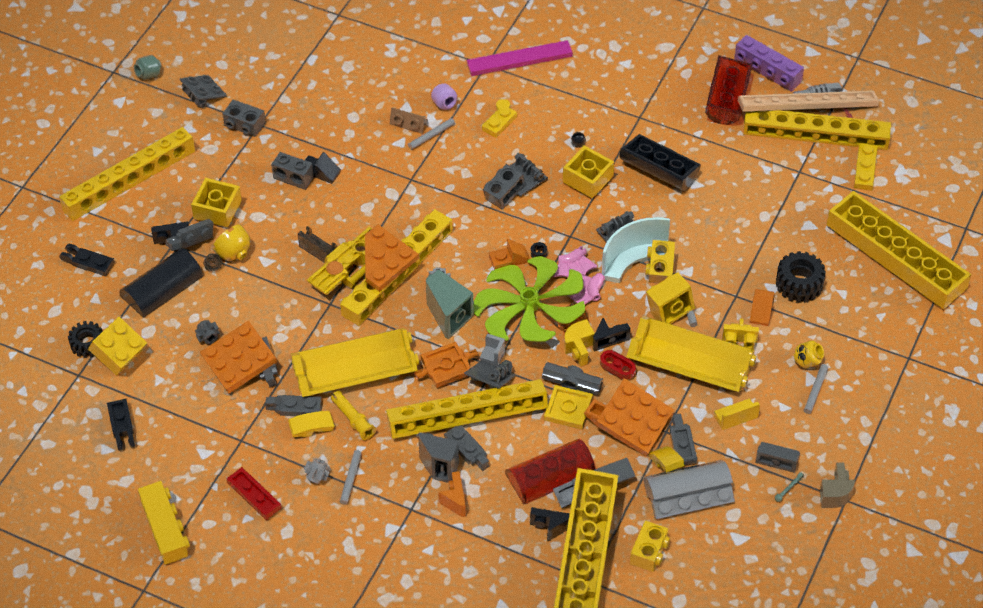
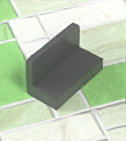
M761 442L757 450L755 463L795 473L800 451Z

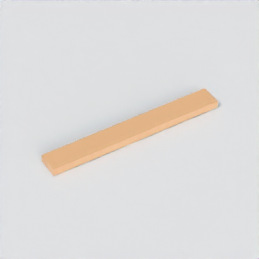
M874 91L744 95L738 97V103L742 111L870 107L878 106L879 99Z

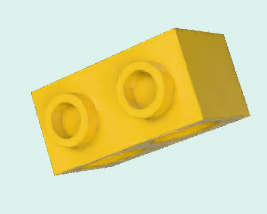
M652 240V247L648 246L647 258H651L650 264L646 263L645 275H649L648 282L660 283L673 274L675 242ZM663 251L665 254L658 255L656 252ZM661 268L663 272H656L655 269Z
M645 520L631 551L630 564L654 572L656 565L660 566L662 562L663 548L667 549L670 542L668 528Z

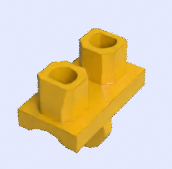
M742 318L739 319V324H724L722 340L734 344L736 342H744V347L754 348L758 340L759 327L743 324L744 319Z

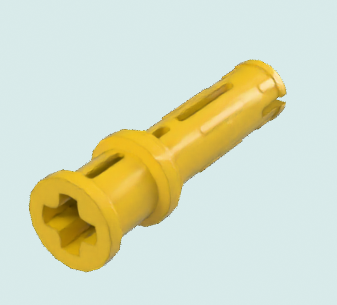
M341 391L334 392L333 394L337 398L332 395L331 400L350 420V426L360 433L362 440L370 439L376 432L375 426L368 423L367 417L364 414L358 413Z

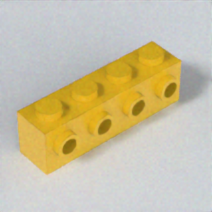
M158 481L138 488L142 506L164 565L188 557L187 548H190L187 536L182 537L181 532L184 529L181 520H176L175 515L178 514L174 503L170 504L169 502L171 495L168 487L164 488L162 481Z

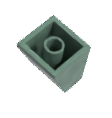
M439 269L427 277V306L445 338L450 339L474 317L473 292Z

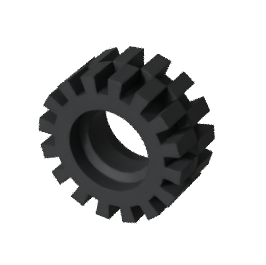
M83 321V325L79 322L77 323V328L73 326L68 336L72 352L74 354L77 353L78 357H81V355H83V358H87V355H90V358L94 357L88 348L92 341L103 332L101 326L99 327L97 323L93 324L92 321L87 324V321ZM84 337H94L90 342H79Z

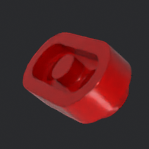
M606 350L600 355V365L605 370L621 379L625 378L628 380L634 377L636 365L633 361L613 350Z

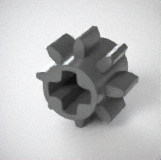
M209 320L201 321L195 330L198 341H204L206 344L215 342L220 334L218 331L219 327L216 322L210 323Z

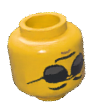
M815 341L799 344L796 346L794 353L796 363L803 368L819 365L824 357L823 347Z

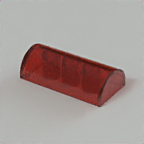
M718 55L705 108V113L710 120L718 124L729 125L740 119L742 109L738 103V97L746 95L753 64Z
M578 438L506 469L505 475L524 505L554 492V488L572 481V479L576 478L578 468L595 470V464L588 447L583 440Z

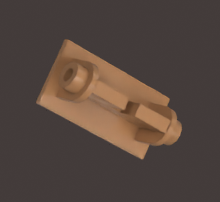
M391 108L389 124L423 133L424 125L426 126L428 123V119L425 116Z

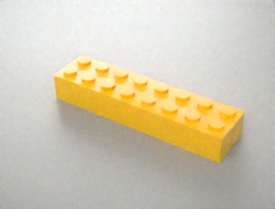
M852 191L829 210L828 227L942 309H945L968 288L971 274L856 192Z
M581 468L577 469L554 608H598L619 475Z

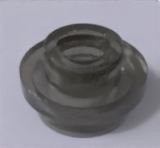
M215 253L208 254L203 262L205 269L208 271H217L223 264L222 259Z

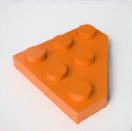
M377 224L365 234L366 282L380 292L419 259V254Z

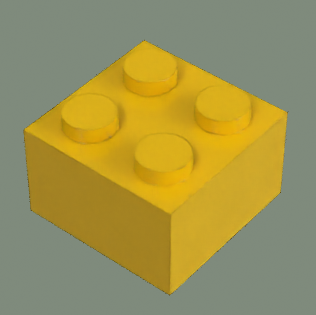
M585 145L563 167V183L592 199L614 176V161Z
M205 178L191 204L193 219L200 221L210 219L213 221V224L228 227L242 201L240 186Z
M679 272L668 276L664 281L646 291L650 312L656 320L671 324L695 309L691 286Z
M117 317L92 341L88 350L117 376L143 351L147 342L123 319Z

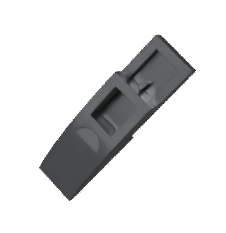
M628 458L593 470L619 475L617 485L635 477ZM576 478L553 489L561 509L572 503Z

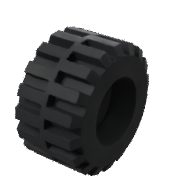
M797 251L795 254L791 252L789 256L785 255L783 260H780L777 269L776 286L778 287V292H782L784 298L788 297V300H796L798 303L800 301L808 302L809 299L814 300L823 290L826 274L824 264H822L820 258L816 259L814 254L809 255V252L801 253V251ZM799 275V276H804V277H806V278H798V277H795V276Z

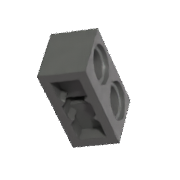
M232 100L222 113L224 126L254 137L257 136L266 123L264 110L236 100Z
M279 152L271 164L273 179L304 190L307 189L314 178L313 163L283 152Z
M506 164L497 171L491 181L485 184L483 188L485 199L503 210L525 186L524 176Z

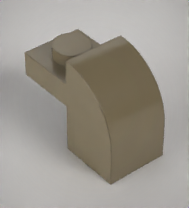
M836 463L835 480L821 481V508H839L850 501L855 480H849V471H845V463Z

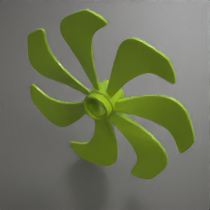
M541 256L527 260L528 263L537 268V279L534 287H526L522 271L516 265H507L491 271L487 277V282L501 279L510 283L520 293V295H516L500 289H485L477 294L473 301L474 314L477 317L489 305L498 303L514 304L495 312L486 320L485 328L491 335L503 338L505 341L509 340L505 332L506 325L514 316L525 310L520 324L521 337L526 341L546 342L554 337L556 332L542 329L536 322L534 311L540 308L555 321L562 324L573 322L585 312L584 301L570 307H557L540 302V299L574 295L581 292L583 289V277L576 270L570 269L568 279L564 283L542 295H538V291L558 270V265L553 260Z

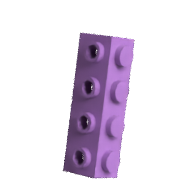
M748 35L736 44L734 59L791 92L802 82L804 67Z

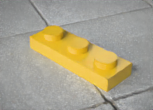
M859 143L854 188L872 191L878 145Z

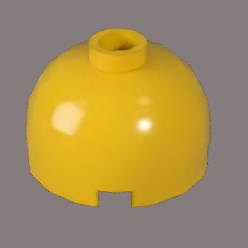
M237 224L232 226L234 230L231 232L228 230L223 232L213 244L215 248H212V250L220 258L227 261L242 260L247 256V250L250 247L249 234L242 225Z

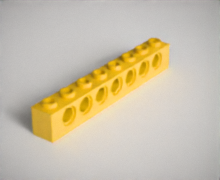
M782 110L746 111L743 135L859 147V143L878 145L877 149L888 150L891 122Z
M181 127L60 195L59 198L63 212L73 222L195 152L193 137L184 127Z
M435 209L430 214H427L418 226H415L407 237L402 239L403 243L419 254V259L380 292L368 284L365 277V280L360 285L355 286L353 292L341 301V316L360 326L453 231L452 219Z
M539 379L503 386L500 389L493 388L386 409L388 426L392 439L419 434V432L425 433L548 408L547 391L542 380Z

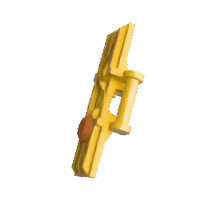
M369 226L353 241L340 244L325 257V264L310 276L307 282L325 295L329 294L341 283L349 288H353L355 283L365 275V250L357 251L356 249L360 246L365 247V234L372 228ZM355 264L359 267L364 265L349 277L347 269L351 265Z

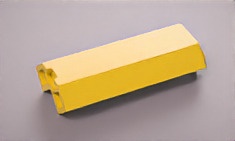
M646 316L640 318L636 336L631 338L626 356L737 392L746 387L750 366L754 367L757 358L754 355V349Z
M400 328L291 353L293 369L298 380L301 396L305 397L417 371L419 358L417 353L414 354L410 348V343H412L411 333L407 332L405 328Z

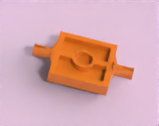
M457 342L421 354V361L425 368L415 371V377L419 379L428 375L436 388L465 378L468 375L464 373L471 368L468 360L478 357V352L474 349L465 353L460 349Z

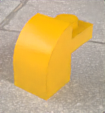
M587 319L572 324L565 332V354L572 353L573 359L577 360L581 367L588 364V351L586 348L593 346V336L595 334Z

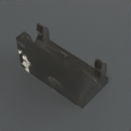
M307 226L306 234L302 231L298 233L299 247L325 263V257L338 246L334 242L331 246L312 234V229Z

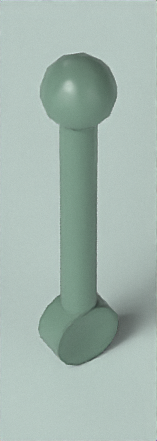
M800 472L780 494L775 495V500L777 502L782 501L783 496L798 481L803 479L804 474Z

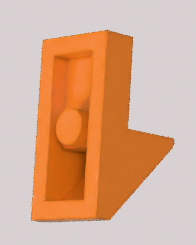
M507 239V248L489 252V258L494 270L507 265L525 264L530 259L525 246L510 239Z
M755 289L749 323L769 326L774 297L773 291Z
M460 471L452 472V480L448 481L449 490L438 492L439 503L457 515L466 517Z

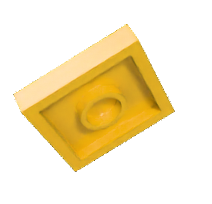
M554 385L548 408L544 415V421L582 430L586 420L584 412L592 402L593 394Z

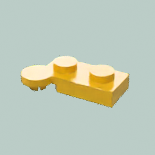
M500 99L496 102L497 111L482 125V131L495 138L517 118V112L510 108V102L506 99Z

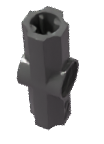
M547 362L542 373V379L561 384L562 387L578 389L595 395L600 393L603 384V378L586 374L581 368L573 365L566 368Z

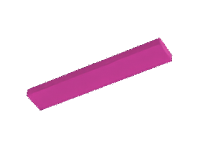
M568 40L468 59L467 66L470 75L475 76L572 57L573 52Z

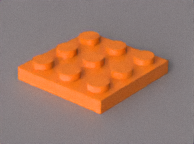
M249 321L200 351L201 356L228 394L278 362Z
M624 378L595 425L642 455L647 456L674 409Z

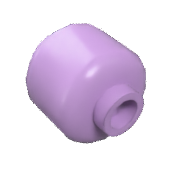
M443 83L433 89L431 98L440 109L447 110L456 104L457 93L448 84Z

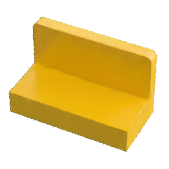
M749 398L715 410L714 417L721 429L725 430L758 418L760 404L759 402L752 403Z

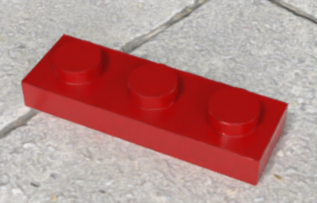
M243 467L226 478L227 483L265 520L282 509L281 503Z

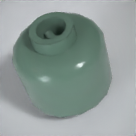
M153 55L144 56L136 60L134 72L141 79L148 80L160 74L161 62Z

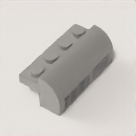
M723 460L643 477L646 495L648 498H651L655 519L735 502L731 485L733 482L728 465Z

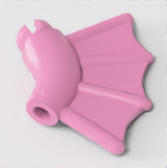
M580 246L567 255H559L558 270L553 277L564 276L568 278L570 269L586 275L589 270L597 268V265L585 257L587 250Z
M597 273L592 278L582 275L583 289L581 292L571 295L570 299L574 300L576 304L581 301L587 304L591 300H599L601 298L599 290L605 280L604 275Z

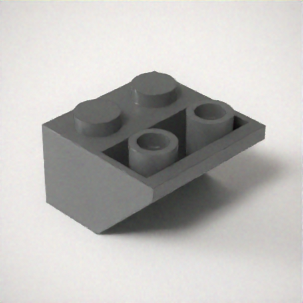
M419 432L420 460L432 479L448 483V481L452 480V472H456L459 465L458 441Z

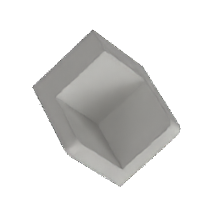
M487 334L480 361L496 367L500 364L505 354V339Z

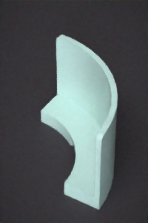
M662 217L644 218L628 223L618 229L609 238L603 249L602 274L605 277V281L620 283L623 275L632 268L633 264L650 261L651 258H647L648 246L652 247V240H669L670 219ZM663 251L656 252L658 255L665 254Z

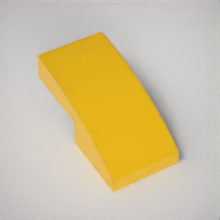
M330 411L302 414L288 420L293 437H311L313 432L333 431L334 428Z
M669 446L649 452V457L657 467L661 466L666 473L684 466V459Z

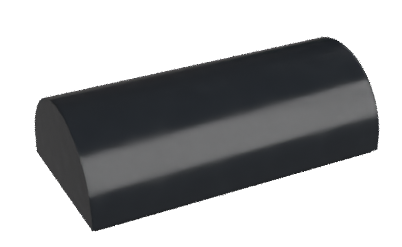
M638 134L620 150L621 160L682 191H686L691 187L701 167V164L641 134Z
M181 248L120 289L119 294L122 299L144 318L202 278L203 273L195 258L187 250Z

